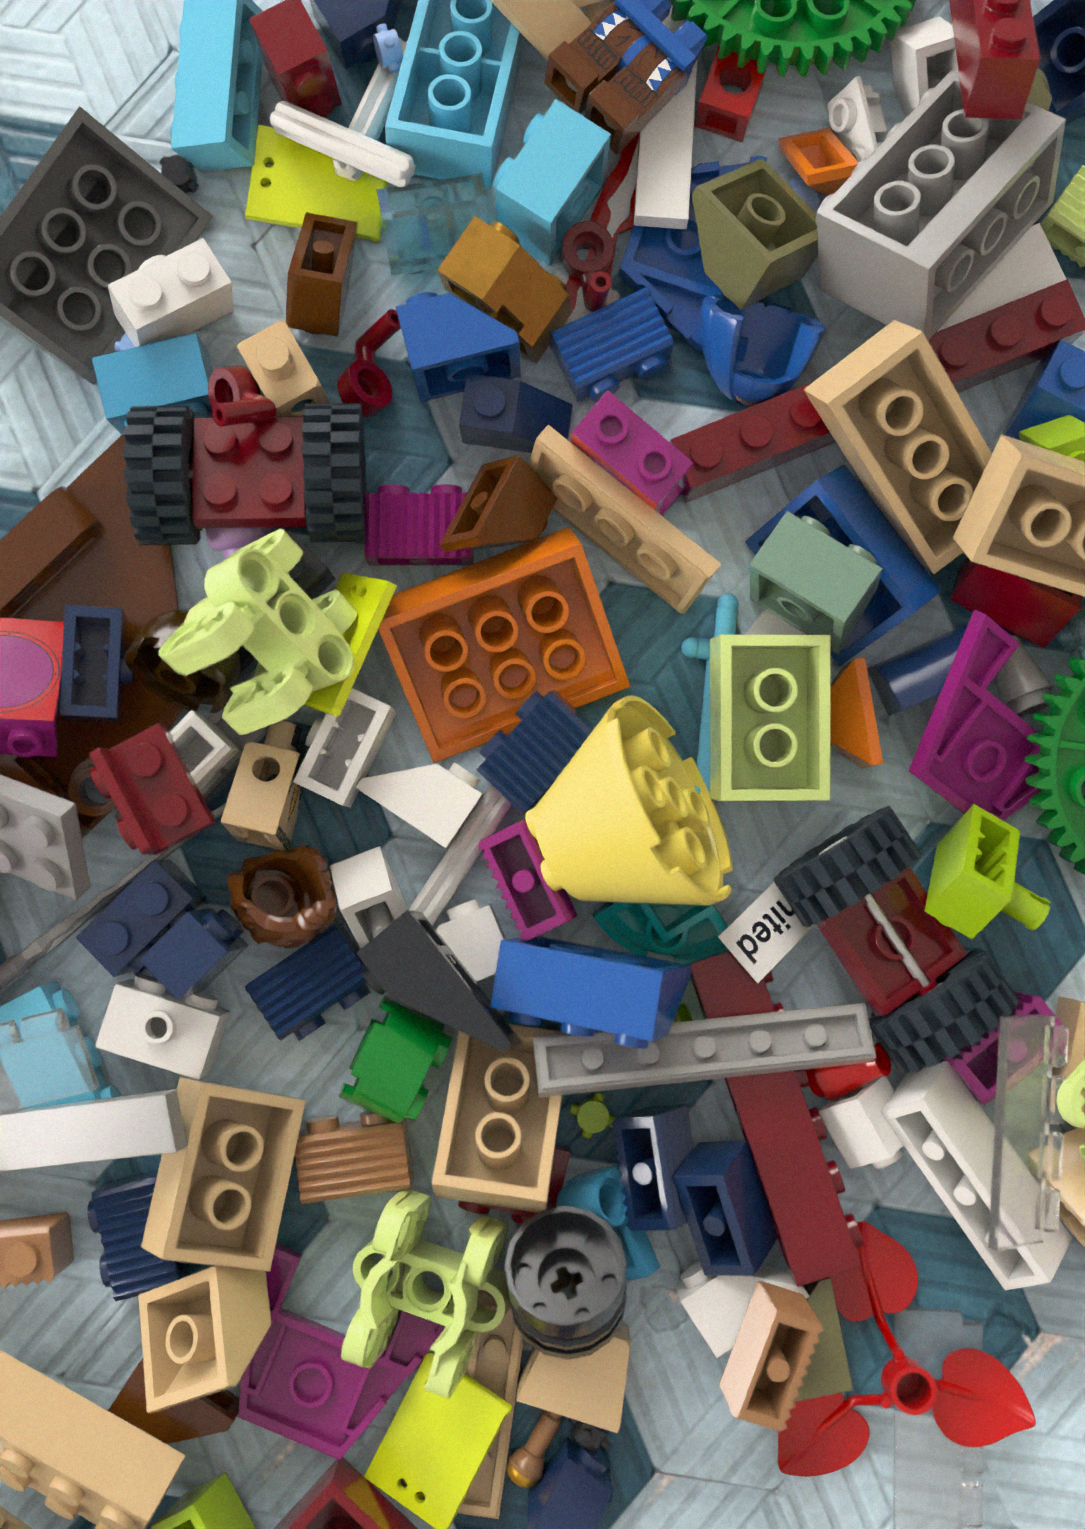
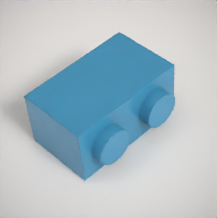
M197 333L92 358L106 420L120 434L124 433L125 425H128L126 416L132 406H190V409L194 412V418H208L209 412H213L208 396V383L213 370L208 350Z

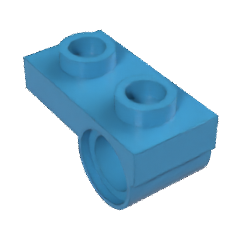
M619 1164L577 1174L567 1181V1185L559 1192L557 1207L570 1206L586 1209L607 1221L622 1241L627 1264L626 1281L649 1277L660 1268V1265L646 1231H631L626 1226L629 1219L624 1213L628 1208L623 1204L626 1196L621 1192L624 1185L619 1181L623 1175L618 1170Z

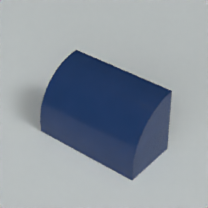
M968 625L959 627L867 668L888 716L940 694Z

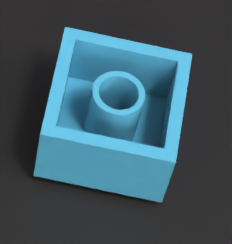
M555 99L545 115L538 113L532 119L523 137L524 147L515 160L508 157L503 162L493 182V187H495L496 191L495 210L497 211L498 222L516 234L520 240L519 245L525 251L551 266L560 252L566 231L582 220L604 187L607 179L611 140L609 132Z

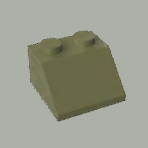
M763 158L696 186L692 193L704 272L720 288L722 294L740 310L802 279L817 258L818 236L815 222L817 213Z

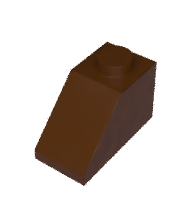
M305 213L288 270L286 324L289 328L304 330L315 335L326 334L338 337L346 307L358 222Z
M520 455L482 464L439 546L445 552L501 547L538 539L548 525L547 519L558 498Z
M142 1358L108 1411L161 1442L170 1444L228 1431L238 1415L239 1397L225 1389L158 1412L147 1413L144 1363Z

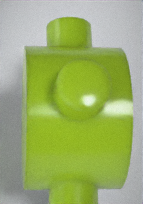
M596 1091L593 1097L584 1099L579 1105L572 1103L570 1107V1114L577 1116L578 1124L583 1129L581 1136L586 1139H591L593 1133L603 1131L606 1126L613 1128L611 1124L616 1117L609 1115L608 1108L603 1102L605 1095L601 1092Z

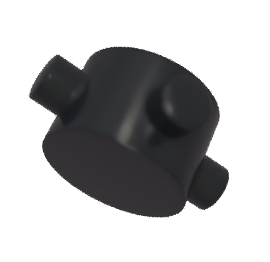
M180 155L164 156L161 158V173L184 193H195L198 190L197 175L194 166Z
M569 1418L568 1421L573 1424L570 1432L583 1447L592 1452H597L599 1447L604 1452L608 1450L611 1442L607 1439L610 1433L609 1430Z

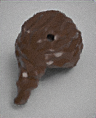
M302 844L284 851L274 850L266 855L246 858L240 871L228 874L227 882L231 893L230 908L234 910L238 921L241 922L244 929L250 932L251 937L257 944L269 943L277 947H284L285 949L298 947L315 939L322 929H326L330 925L331 921L336 917L337 903L335 900L336 892L332 889L333 879L331 872L327 869L328 859L316 848Z

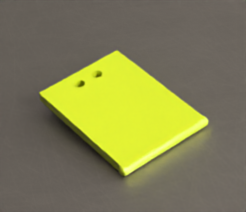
M258 125L255 159L251 171L245 217L247 220L301 228L305 213L308 212L358 222L356 238L379 242L388 182L364 171L356 181L340 177L334 171V158L276 133L273 127ZM267 162H272V163L274 164V165L268 164V165L265 166V164H266Z
M342 572L335 590L340 591L357 610L354 622L342 634L351 648L354 657V667L347 679L312 692L303 705L333 716L341 714L397 585L386 580Z
M429 1350L423 1357V1361L364 1477L435 1529H449L506 1416L511 1413L512 1405L467 1374L464 1375L449 1399L427 1391L424 1388V1384L429 1377L435 1355L433 1351ZM401 1479H403V1482H404L406 1485L403 1486V1485L401 1484Z

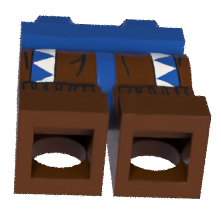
M615 0L614 4L605 8L590 26L568 44L566 41H563L548 56L544 84L565 105L579 114L585 111V118L611 134L610 149L616 155L667 105L674 95H677L687 86L693 66L703 53L707 42V35L694 22L686 21L674 33L662 23L670 13L672 5L669 0ZM566 79L577 89V92L568 86ZM604 116L616 127V130L607 125L604 121Z

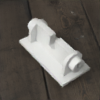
M856 76L826 104L833 133L858 162L864 158L868 159L883 143L877 142L876 138H881L887 133L880 105V94L873 92L871 85L863 86L861 76Z

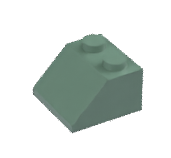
M787 511L749 564L750 600L806 635H831V650L839 655L878 588L882 568L876 565L875 557L864 548L854 544L846 547L831 538L828 529L819 521L809 516H803L800 519Z

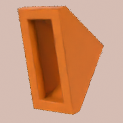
M829 128L778 138L780 151L807 186L825 196L835 194L851 177L859 163Z
M865 657L853 659L845 664L830 684V747L861 769L883 764Z

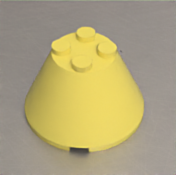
M630 695L613 703L536 807L527 811L525 816L526 824L531 834L537 839L545 859L541 862L542 875L552 890L558 891L564 888L572 897L580 901L714 905L728 898L732 890L729 884L723 887L724 874L732 871L733 865L728 839L714 799H710V793L694 759L690 757L682 760L668 738L675 735V730L652 705L642 698ZM695 786L700 788V794L697 792Z

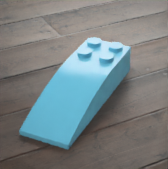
M418 0L385 124L386 145L411 155L413 163L416 165L414 173L416 175L488 189L492 187L526 38L490 0Z

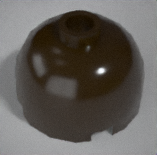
M189 610L165 611L153 617L136 635L125 653L126 665L129 670L132 671L135 664H137L139 669L145 673L141 684L166 702L195 712L200 704L213 705L210 713L219 712L226 706L233 693L230 688L237 684L240 676V651L236 650L225 659L191 674L177 673L159 656V650L164 642L184 624Z

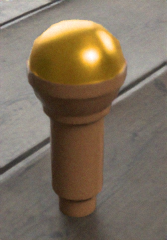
M543 1411L526 1444L522 1445L508 1458L507 1474L518 1487L530 1488L541 1481L544 1470V1455L561 1425L560 1419L562 1415Z

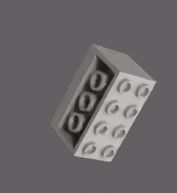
M951 70L935 88H930L924 93L918 106L902 123H897L891 128L885 141L868 159L864 158L857 164L851 177L835 194L828 195L822 201L815 219L818 236L819 290L885 325L896 320L918 329L924 333L929 341L1053 203L1066 119L1028 102L1021 119L965 118L959 72Z

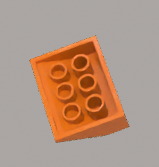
M570 527L394 594L378 628L433 763L485 744L500 730L506 735L510 734L522 721L515 713L536 691L545 696L549 691L556 690L573 707L577 708L630 687L583 546Z

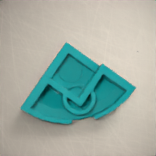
M606 902L592 913L598 925L614 941L637 955L647 956V951L673 956L674 962L687 964L728 950L718 938L728 928V925L715 904L681 905Z

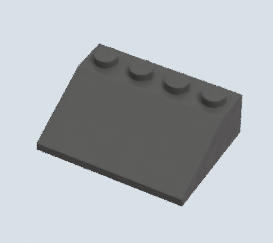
M79 106L0 216V322L92 385H95L97 378L92 358L116 352L115 342L121 341L122 336L126 333L114 315L108 284L139 270V267L153 256H167L196 242L213 216Z

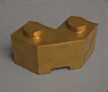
M474 216L437 269L444 289L515 330L519 339L520 353L537 364L550 345V332L563 327L572 313L569 294L567 293L568 289L560 279L545 271L519 245V238L508 227L497 221H493L490 226Z

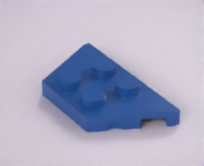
M761 155L750 157L749 163H752L761 158H763L767 162L768 158ZM719 161L700 163L691 168L689 219L686 230L634 226L620 265L619 276L636 292L647 287L651 297L654 299L655 306L659 310L660 316L694 350L700 352L703 351L700 331L703 300L708 296L722 295V292L704 272L692 193L696 186L749 163L720 166Z

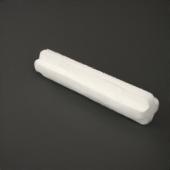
M399 38L404 56L407 41ZM378 64L348 127L349 129L378 141L388 117L399 71L390 73L388 67L382 68ZM333 159L334 171L340 177H345L350 181H356L361 177L362 170Z
M287 101L278 102L275 111L271 113L270 123L273 125L276 133L398 187H406L415 173L416 165L413 163L411 155Z
M493 785L488 788L408 909L422 912L432 926L482 852V849L477 848L480 840L494 834L512 806Z

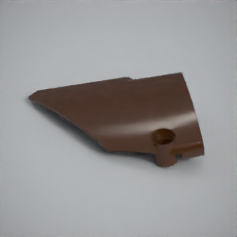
M121 435L67 488L61 486L46 496L0 540V618L64 622L65 605L123 608L127 617L125 651H127L136 635L153 617L165 611L179 610L171 545L141 546L139 545V540L135 539L134 527H131L129 519L131 510L130 507H127L126 501L127 483H124V470H126V460L123 458V446H126L124 435ZM135 664L133 684L123 685L121 723L65 720L59 715V695L56 715L57 757H21L18 755L0 754V775L75 803L81 837L83 839L116 807L112 798L106 803H97L86 794V781L91 776L90 771L96 768L89 753L99 747L110 749L157 723L165 724L169 730L183 711V708L166 702L143 686L141 681L145 673Z

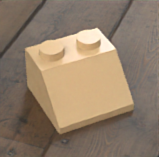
M215 1265L138 1295L147 1413L158 1412L234 1387L238 1384L271 1326L266 1271Z

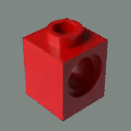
M719 45L699 100L694 127L743 143L767 69L763 74L758 73L757 60L750 59L742 68L738 67V54L733 51L727 57L720 59L718 58ZM733 84L740 87L743 92L733 94L727 92L722 86Z

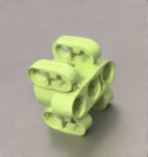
M283 529L276 530L240 548L223 562L208 570L205 576L207 597L200 600L189 610L184 624L164 642L159 650V656L174 671L184 675L191 674L225 659L242 645L258 660L254 676L250 680L230 688L233 695L224 707L225 710L222 714V718L239 735L248 734L290 717L307 701L312 692L347 679L354 667V657L351 648L342 634L354 622L357 610L338 590L330 591L311 600L295 583L288 572L298 563L303 551Z
M404 1189L386 1204L379 1219L374 1239L358 1252L353 1261V1275L361 1288L360 1308L355 1313L348 1328L342 1347L341 1358L358 1366L371 1368L387 1349L398 1323L401 1310L445 1326V1329L430 1348V1350L435 1351V1355L424 1388L431 1393L449 1399L467 1371L476 1345L478 1332H487L496 1328L511 1307L506 1273L496 1268L506 1240L509 1222L481 1214L469 1228V1242L465 1253L462 1254L422 1240L423 1230L431 1209L432 1196L413 1189ZM373 1253H379L384 1255V1257L376 1265H374ZM429 1271L439 1275L444 1284V1292H435L429 1289L424 1282L423 1272ZM478 1290H485L490 1293L496 1301L497 1309L491 1311L480 1307L477 1303Z

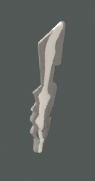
M226 804L211 812L215 820L223 815ZM197 834L158 855H151L117 884L101 892L76 913H72L50 931L36 938L23 951L7 958L6 962L0 965V992L18 978H22L31 966L54 948L59 947L89 919L109 905L154 860H165Z

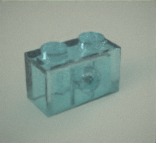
M482 173L408 184L406 187L395 186L376 189L391 276L405 273L420 274L427 270L439 268L474 216L491 226L490 204Z

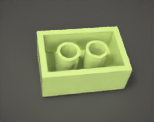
M718 635L710 639V799L718 801H830L831 635Z

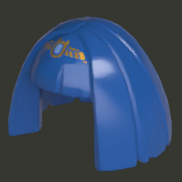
M713 295L712 297L704 298L701 307V341L708 370L719 390L731 401L743 406L752 407L786 393L804 373L813 359L826 330L825 325L820 320L814 319L813 316L805 312H793V308L773 302H768L764 305L763 300H759L740 310L724 295Z

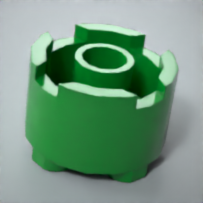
M385 995L378 1007L387 1012L382 1023L371 1019L350 1064L351 1075L357 1077L354 1085L351 1086L343 1083L338 1097L399 1124L404 1117L414 1121L417 1119L429 1092V1089H426L425 1085L422 1084L430 1065L438 1069L440 1068L449 1050L452 1037L443 1033L444 1023Z

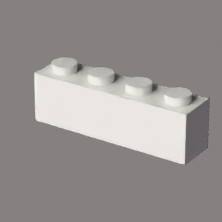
M949 1060L930 1068L926 1067L917 1072L907 1073L880 1111L1005 1291L1051 1283L1072 1240L1068 1231L972 1093L951 1067Z

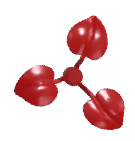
M858 1221L857 1225L864 1246L855 1249L861 1266L829 1277L831 1278L836 1308L845 1319L858 1322L874 1315L876 1325L893 1358L885 1364L881 1373V1385L884 1392L882 1394H853L846 1400H844L842 1393H836L794 1402L796 1407L789 1410L791 1418L785 1420L787 1429L781 1432L777 1431V1464L780 1471L792 1476L811 1477L835 1472L853 1463L864 1451L870 1436L867 1421L859 1412L853 1409L858 1405H881L884 1409H889L895 1404L902 1412L909 1415H921L931 1409L933 1419L943 1435L953 1443L965 1447L991 1445L1016 1432L1033 1428L1036 1425V1420L1023 1388L1011 1372L992 1355L974 1348H962L951 1351L942 1363V1380L933 1378L916 1360L905 1356L904 1351L900 1348L886 1322L884 1313H899L911 1304L918 1289L917 1268L908 1251L900 1243L879 1231L867 1221Z

